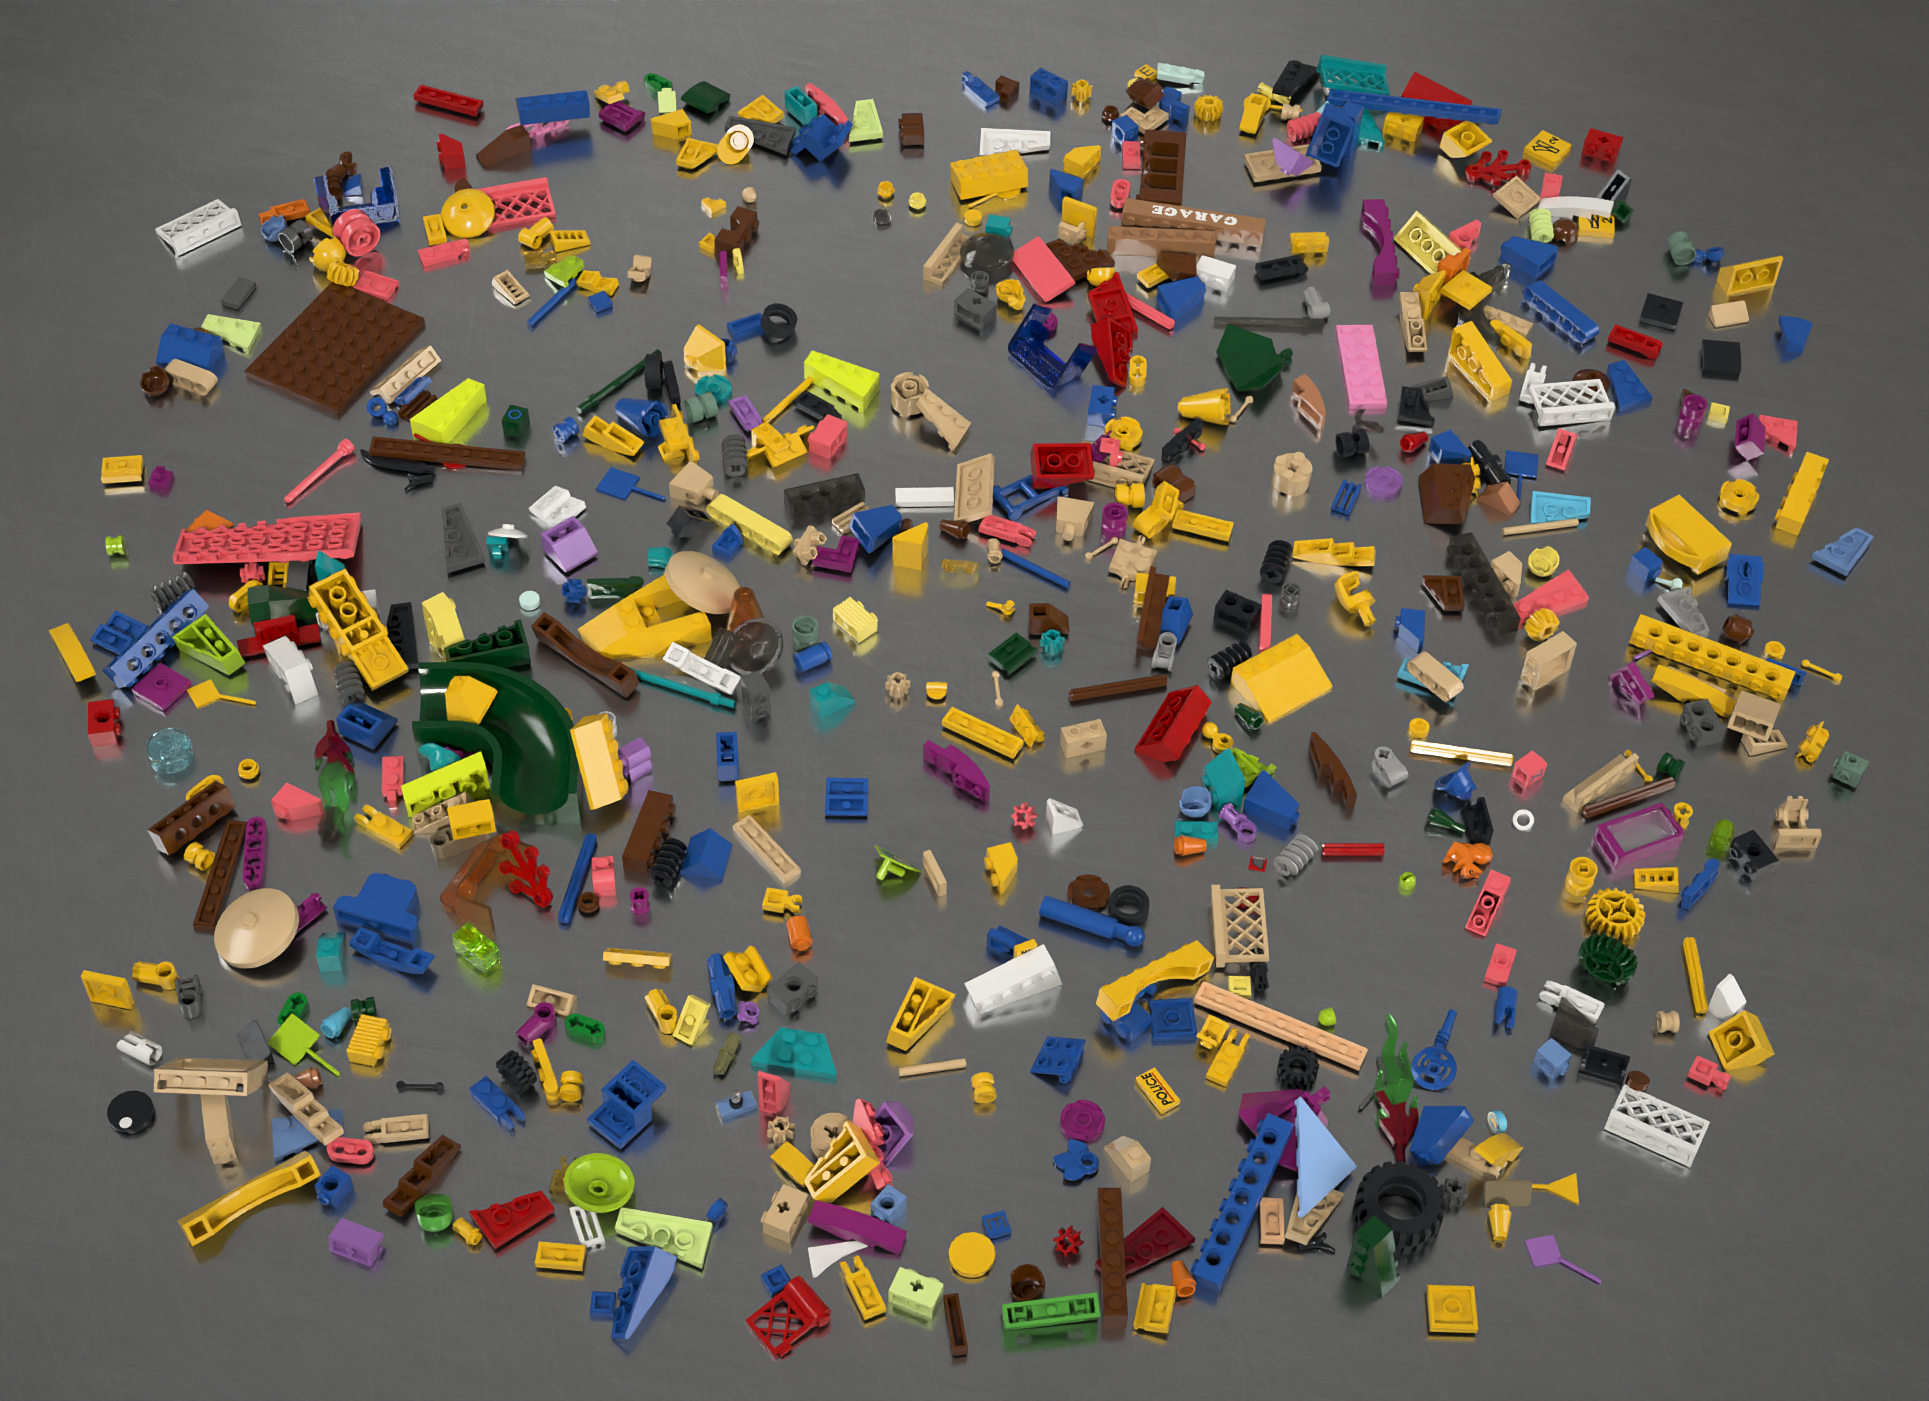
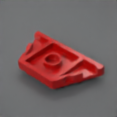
M1115 272L1108 281H1103L1099 287L1088 292V300L1095 320L1098 322L1108 316L1131 329L1133 334H1137L1138 327L1119 272Z

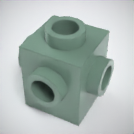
M1845 751L1842 758L1837 757L1833 768L1836 769L1833 777L1856 788L1865 773L1869 761Z

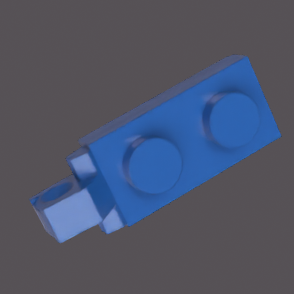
M968 71L962 73L961 82L964 83L965 90L984 107L1000 101V96L978 77H973Z

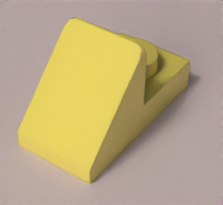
M692 994L688 995L673 1036L689 1045H693L710 1022L705 1017L711 1004Z

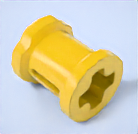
M1680 802L1674 806L1673 818L1678 825L1686 829L1689 825L1688 818L1692 816L1693 809L1689 804Z

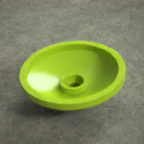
M592 1153L581 1156L570 1164L564 1176V1189L568 1198L581 1209L595 1213L614 1211L628 1202L634 1190V1176L628 1165L619 1158L604 1153Z

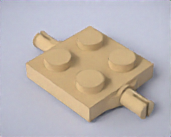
M1142 535L1138 536L1136 543L1123 539L1119 540L1108 572L1122 577L1119 583L1121 588H1127L1129 580L1136 581L1137 573L1149 574L1150 566L1154 563L1157 550L1144 547L1146 538L1142 537Z

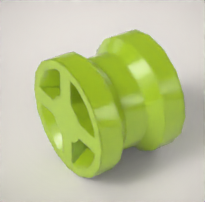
M118 535L116 538L106 536L105 543L108 556H112L115 553L120 555L126 553L123 535Z

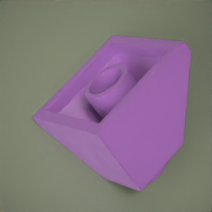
M1276 138L1272 140L1276 164L1282 167L1281 172L1288 176L1290 174L1297 176L1313 165L1314 161Z
M884 1101L874 1115L877 1123L884 1130L883 1139L885 1143L878 1147L884 1154L885 1159L883 1163L885 1167L890 1164L914 1134V1118L901 1102Z

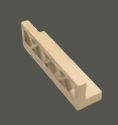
M955 223L924 264V280L943 286L975 244L974 238L962 234V224ZM964 241L968 244L960 246L959 242ZM959 252V255L951 257V253ZM945 263H951V266L943 268L942 265ZM936 274H943L941 279L934 277Z
M431 345L420 348L369 392L372 396L380 394L386 404H391L394 398L417 377H423L441 359Z
M1634 753L1626 759L1620 754L1566 793L1562 801L1576 813H1579L1583 810L1584 806L1593 803L1634 773L1639 756Z

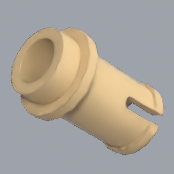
M995 538L987 542V559L994 564L999 563L1003 557L1000 551V542Z

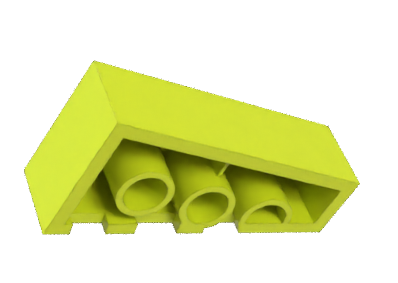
M813 350L804 361L805 379L811 377L814 380L813 384L822 389H828L835 397L840 396L845 399V403L850 406L855 405L862 413L865 412L880 390V373Z
M468 378L412 417L410 423L413 436L416 433L431 442L449 444L487 401L484 384Z
M481 751L401 786L409 818L464 792L476 801L491 797L487 769Z

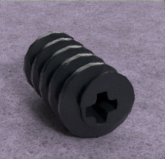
M1275 540L1269 544L1260 568V575L1265 581L1279 583L1283 580L1282 577L1285 575L1289 559L1293 553V547L1290 543L1283 540Z
M1239 640L1230 647H1226L1224 650L1212 655L1211 658L1207 659V663L1212 673L1222 680L1224 675L1229 676L1233 667L1249 660L1252 657V651L1245 641Z
M666 838L649 868L650 877L660 885L671 886L673 883L672 879L676 877L679 866L683 864V860L686 858L685 851L687 846L678 839Z

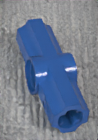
M715 953L707 958L712 997H715L719 1017L730 1019L738 1014L734 996V982L732 974H729L728 965L723 959L724 955Z

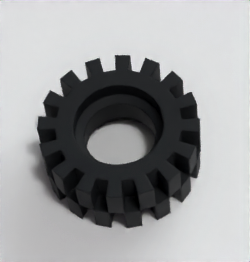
M1293 1046L1289 1047V1051L1285 1049L1279 1057L1277 1076H1280L1279 1080L1281 1082L1285 1080L1284 1085L1286 1087L1291 1084V1089H1295V1086H1298L1300 1090H1303L1304 1085L1306 1089L1309 1088L1310 1083L1314 1084L1319 1069L1317 1056L1314 1057L1315 1053L1313 1051L1308 1053V1048L1306 1047L1303 1051L1301 1046H1297L1296 1050H1294ZM1292 1063H1300L1307 1070L1303 1073H1297L1292 1071L1289 1066Z
M510 1050L496 1062V1068L499 1069V1074H502L503 1080L505 1079L506 1083L511 1085L513 1090L516 1089L518 1093H524L537 1080L533 1068L528 1065L529 1063L524 1060L522 1055L519 1056V1053L514 1052V1050Z

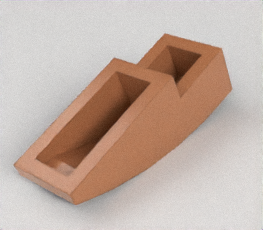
M1304 374L1293 380L1292 394L1298 398L1297 407L1320 429H1323L1326 411L1322 396L1313 381Z

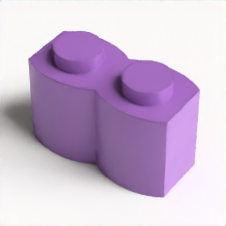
M641 737L618 749L619 759L623 763L622 772L624 779L630 784L652 772L651 752L649 746Z

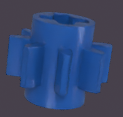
M723 338L721 340L725 342L726 361H730L733 359V354H737V347L735 346V341Z
M568 579V582L563 584L561 592L564 597H567L566 602L580 603V600L585 598L587 590L586 586L581 585L582 580Z

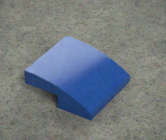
M115 610L106 625H99L90 641L119 655L148 625Z
M826 778L825 816H867L868 778Z

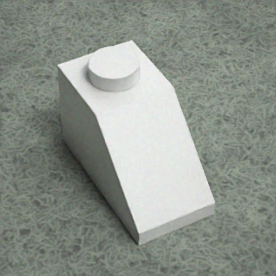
M1729 974L1716 986L1708 1006L1709 1009L1707 1010L1723 1023L1744 1011L1743 1009L1746 1004V1000L1733 975Z

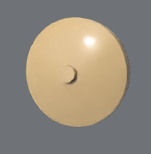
M682 551L674 554L666 565L665 577L670 588L681 600L693 608L710 614H725L733 610L741 596L738 581L723 564L714 558L699 552Z
M273 888L257 889L242 895L227 907L216 925L214 943L217 952L227 963L238 968H255L274 960L290 945L297 932L299 913L295 903L284 892Z

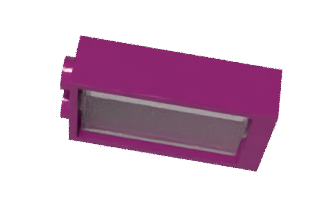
M1659 803L1597 825L1593 839L1616 870L1679 847L1685 833L1683 828L1673 818L1671 811L1663 803Z

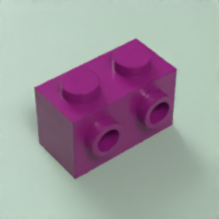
M1754 413L1738 419L1736 423L1735 448L1747 461L1764 454L1766 427Z

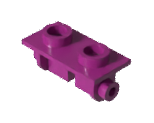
M1111 430L1106 435L1101 434L1096 440L1097 445L1094 443L1091 445L1092 461L1102 463L1110 454L1100 452V445L1103 437L1111 438L1109 436L1112 432Z
M317 892L311 893L310 897L297 906L299 913L297 932L328 908L320 901L322 898Z

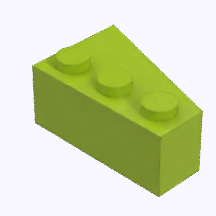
M204 614L172 637L180 651L227 675H230L245 664L237 648L207 614Z

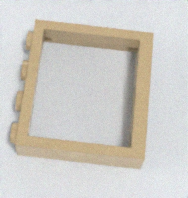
M177 1057L154 1069V1092L247 1096L267 1084L268 1061ZM238 1083L244 1084L243 1091H238Z

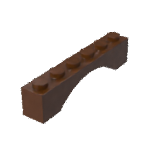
M543 612L532 624V630L538 640L627 698L640 684L635 671L620 661L609 659L594 651L547 613Z
M1098 1188L1096 1207L1101 1261L1102 1329H1126L1128 1307L1121 1188Z

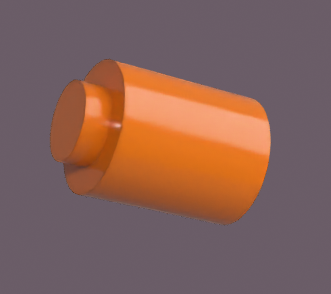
M794 916L787 920L786 927L792 948L799 951L808 949L813 940L807 918L804 916Z

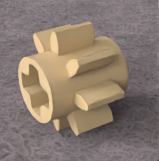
M895 672L891 676H887L885 690H889L890 696L900 698L904 694H908L910 680H906V674Z
M776 1116L773 1122H768L767 1136L773 1137V1144H784L789 1139H794L795 1123L789 1124L788 1116L786 1118Z

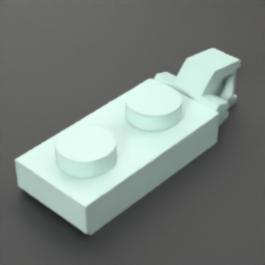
M1158 63L1157 79L1190 85L1192 82L1202 84L1204 71Z

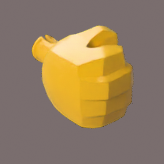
M1353 571L1341 575L1337 579L1334 589L1342 607L1351 614L1359 612L1365 626H1370V622L1371 625L1374 624L1377 620L1370 606L1376 600L1371 595V592L1365 589L1357 594H1350L1360 586L1359 573Z

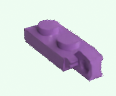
M746 395L728 401L729 407L747 432H752V429L762 424L761 416Z

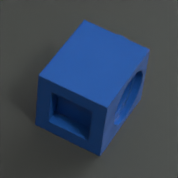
M1124 115L1112 121L1111 134L1121 144L1122 141H1135L1138 139L1139 126L1129 116Z
M333 1165L314 1186L317 1199L326 1206L329 1204L334 1208H337L354 1188L351 1176Z

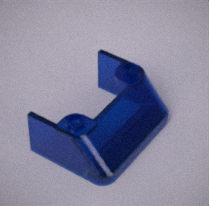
M392 166L379 169L382 187H376L371 191V203L338 207L337 199L329 193L326 175L314 177L319 206L329 224L333 227L338 217L351 209L362 210L375 224L397 220L400 211Z
M1034 303L1010 340L1008 351L1045 386L1058 388L1081 375L1098 348L1079 343L1067 363L1063 362L1045 346L1049 339V330L1043 324L1053 309Z

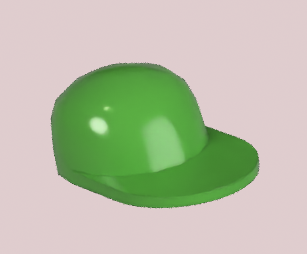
M429 1194L416 1200L417 1221L422 1229L428 1232H438L446 1229L451 1224L453 1211L451 1200L447 1195Z

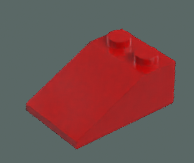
M1033 443L1030 452L1033 489L1061 487L1094 479L1090 443Z

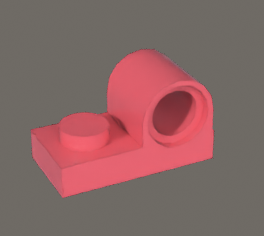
M1476 219L1450 232L1449 238L1462 250L1465 247L1471 250L1473 240L1480 235L1482 223Z
M613 856L592 858L594 894L598 898L616 896Z

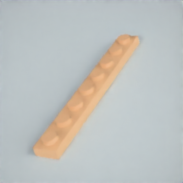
M1204 981L1194 998V1003L1295 1045L1303 1048L1306 1047L1310 1051L1358 1071L1368 1052V1049Z

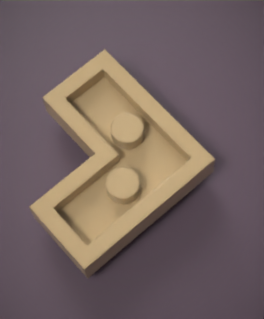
M1131 106L1120 115V117L1124 115L1129 116L1139 126L1138 131L1145 134V129L1154 130L1168 120L1169 113L1157 106L1145 114Z

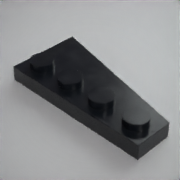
M1289 60L1275 83L1272 93L1290 97L1299 90V87H1304L1308 80H1314L1315 75L1319 76L1320 73H1317V67L1303 64L1297 60Z

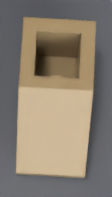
M1508 551L1491 561L1488 574L1513 598L1518 596L1521 584L1522 562Z

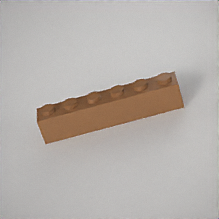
M1108 226L1107 252L1112 255L1159 257L1161 252L1193 255L1196 256V259H1200L1202 255L1214 259L1216 231Z

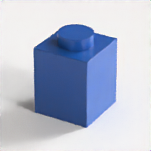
M1645 547L1632 555L1628 569L1646 583L1660 575L1663 560Z

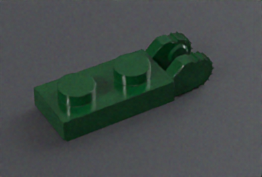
M631 576L628 579H587L588 598H626L643 588L644 581L640 576Z

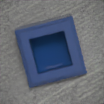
M361 174L344 182V195H362L363 182Z

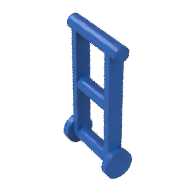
M1031 474L1003 488L999 485L993 486V499H996L1009 512L1008 518L1011 521H1015L1022 515L1024 510L1060 493L1065 495L1069 489L1066 486L1054 487L1038 495L1028 485L1033 482ZM1022 488L1031 499L1013 506L1004 495Z

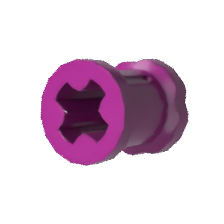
M643 887L632 889L629 894L630 901L632 902L631 911L636 915H645L650 910L649 893Z

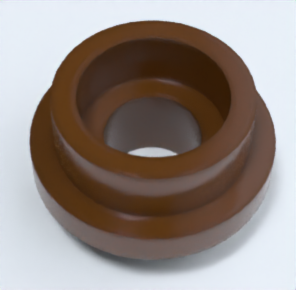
M1108 105L1102 111V117L1108 121H1113L1119 117V111L1117 107Z
M584 892L578 899V908L585 913L593 912L599 907V898L592 892Z

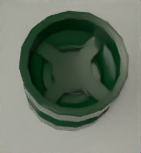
M1666 752L1659 761L1656 770L1661 773L1665 772L1669 774V777L1671 776L1676 780L1682 772L1685 762L1681 759H1674L1673 755Z
M367 997L361 1001L359 999L351 1000L354 1022L359 1021L361 1014L377 1017L374 997Z

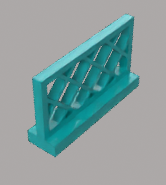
M1327 55L1320 56L1316 70L1321 75L1323 87L1390 95L1385 76L1386 65Z

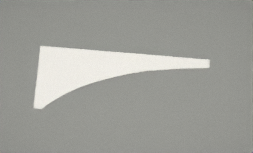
M856 1240L808 1248L813 1278L818 1277L827 1267L839 1259L868 1246Z

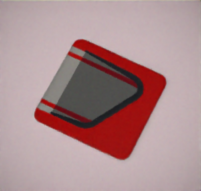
M1251 856L1248 869L1265 872L1267 859Z

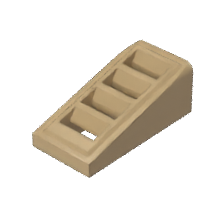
M508 270L493 277V287L513 304L516 305L530 297V294Z
M1780 730L1771 731L1769 738L1772 742H1769V740L1762 742L1761 739L1744 733L1741 739L1749 756L1788 747Z

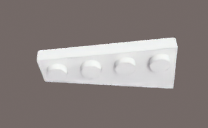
M981 128L979 157L1003 153L1009 150H1017L1021 154L1050 149V131Z

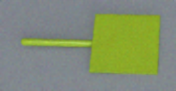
M292 1013L267 1042L268 1045L295 1066L308 1053L336 1076L340 1075L338 1070L310 1049L321 1035Z

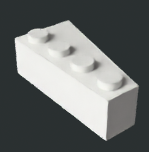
M1043 944L964 984L979 1014L1060 986L1062 982L1055 964Z

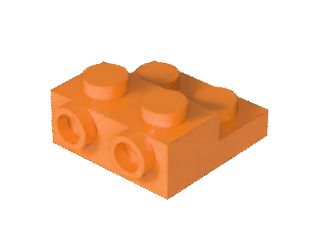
M1465 247L1455 256L1449 254L1445 259L1439 261L1437 272L1446 271L1443 286L1462 270L1467 272L1471 250Z

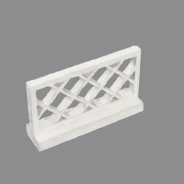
M217 199L155 230L160 237L174 248L175 253L179 256L242 225L237 210L235 208L230 209Z
M1600 379L1529 385L1528 388L1539 415V426L1611 420L1615 410V405L1609 401ZM1597 386L1598 391L1595 392L1588 387ZM1571 388H1577L1581 392L1578 394L1571 390ZM1553 389H1559L1563 391V394L1560 395L1554 392ZM1536 391H1542L1546 394L1543 397L1537 394ZM1585 392L1593 397L1590 400L1582 396V394ZM1568 394L1574 397L1575 399L1574 401H1571L1565 398L1564 396ZM1550 395L1557 399V401L1554 403L1547 399V397ZM1597 398L1603 403H1595L1594 400ZM1580 400L1586 404L1579 405L1576 402ZM1561 401L1569 406H1560L1558 404ZM1544 403L1550 407L1542 408L1541 404Z
M1624 1084L1604 1129L1691 1167L1710 1122L1642 1091L1633 1090ZM1625 1093L1635 1097L1637 1101L1628 1102ZM1646 1105H1654L1658 1110L1650 1112ZM1640 1106L1644 1113L1635 1114L1632 1108ZM1626 1109L1630 1116L1617 1110ZM1667 1114H1674L1678 1116L1679 1120L1671 1121ZM1662 1116L1666 1123L1657 1124L1653 1117ZM1648 1119L1651 1125L1639 1120ZM1689 1124H1697L1702 1129L1693 1131ZM1683 1125L1687 1132L1679 1134L1675 1127ZM1669 1128L1673 1135L1666 1133L1661 1129ZM1691 1138L1695 1145L1686 1142L1683 1139Z

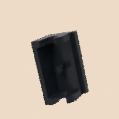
M1478 797L1477 803L1471 805L1468 799L1460 811L1463 825L1466 826L1465 832L1468 843L1474 845V843L1482 842L1488 845L1491 842L1494 830L1485 798Z
M1586 1044L1577 1075L1622 1088L1630 1056Z

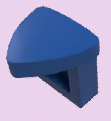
M734 524L729 525L712 545L713 552L728 559L743 544L742 536Z

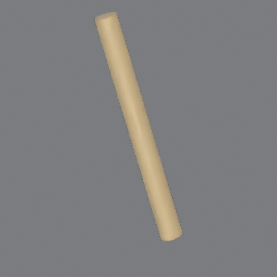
M1575 518L1502 528V534L1511 535L1578 526L1579 522Z

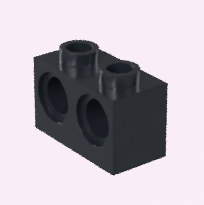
M1225 590L1215 605L1214 619L1250 633L1260 618L1262 605L1237 593Z

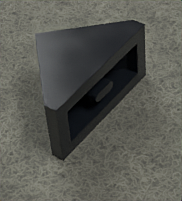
M1617 169L1596 198L1614 201V206L1619 200L1623 201L1627 198L1632 179Z

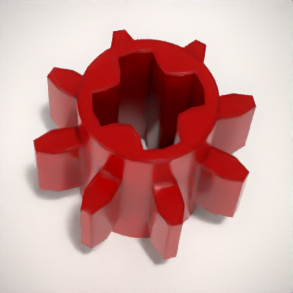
M1070 1225L1067 1231L1063 1227L1058 1230L1060 1236L1053 1238V1241L1057 1242L1056 1251L1061 1250L1065 1256H1068L1071 1251L1077 1254L1080 1251L1078 1246L1084 1243L1083 1240H1080L1081 1231L1073 1230V1225Z

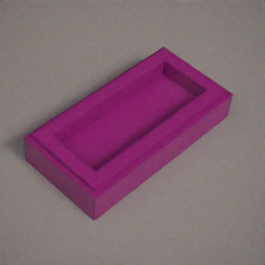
M720 251L721 289L728 290L727 251Z

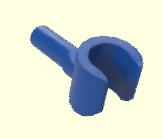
M1150 984L1141 990L1134 1000L1137 1002L1145 993L1153 996L1157 990V984Z

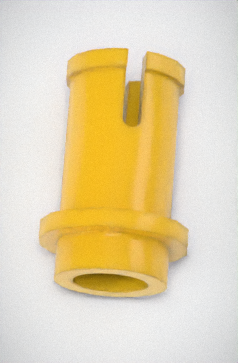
M463 1217L458 1218L453 1224L452 1229L464 1237L468 1245H476L481 1241L483 1236L481 1230L474 1228Z

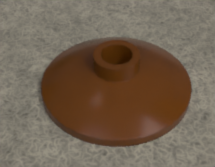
M1595 369L1580 370L1575 373L1572 380L1600 379L1605 392L1610 387L1608 377ZM1597 386L1588 387L1595 392L1598 391ZM1585 392L1583 393V395L1593 397Z

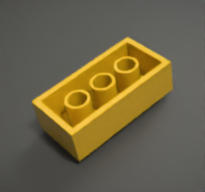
M1009 150L1003 153H994L987 156L951 162L950 180L960 199L963 200L1028 187V168L1017 150Z

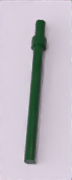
M657 349V350H655L654 352L651 353V354H661V355H662V353H661V351H660L659 349ZM645 358L597 393L589 395L586 401L576 407L577 411L582 413L589 407H594L599 403L600 399L642 370L645 366Z

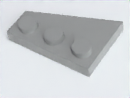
M1690 586L1659 595L1657 601L1681 629L1704 638L1708 636L1710 630L1703 614L1699 613L1697 609L1698 603L1691 595L1692 589Z

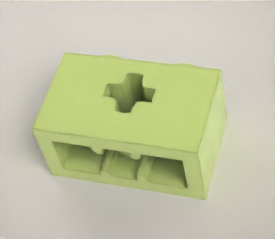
M900 1267L888 1290V1302L932 1319L943 1297L944 1284L936 1278L922 1276L913 1269Z

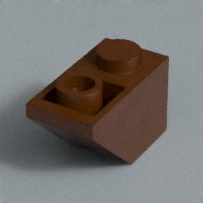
M1161 252L1156 261V265L1174 282L1197 275L1196 256Z
M1029 603V634H1042L1050 629L1060 631V634H1069V620L1066 614L1049 603Z

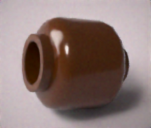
M1738 614L1732 617L1728 616L1722 627L1725 637L1737 643L1750 640L1754 634L1751 620Z

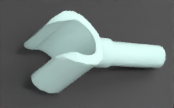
M1656 577L1655 582L1671 586V591L1682 589L1683 582L1679 578L1671 581Z

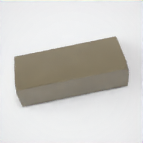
M1532 1180L1486 1181L1482 1191L1484 1206L1490 1207L1494 1204H1504L1509 1207L1530 1206Z

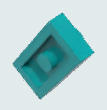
M1175 821V837L1184 835L1205 839L1206 844L1218 843L1217 822Z

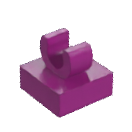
M156 465V469L153 470L148 481L149 488L168 490L174 478L173 471H167L164 466Z

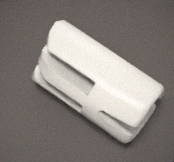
M130 1031L116 1046L118 1050L150 1066L155 1064L150 1059L158 1061L162 1055V1047L159 1044L133 1031Z

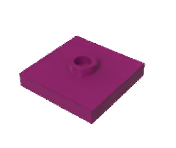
M159 663L132 688V692L164 712L186 689L192 686L191 680Z

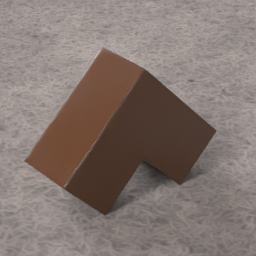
M1001 75L995 83V90L1000 91V99L1009 103L1019 91V82Z

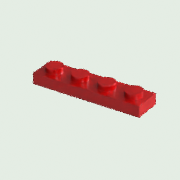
M420 85L413 94L415 101L472 116H477L484 107L483 100L425 85Z

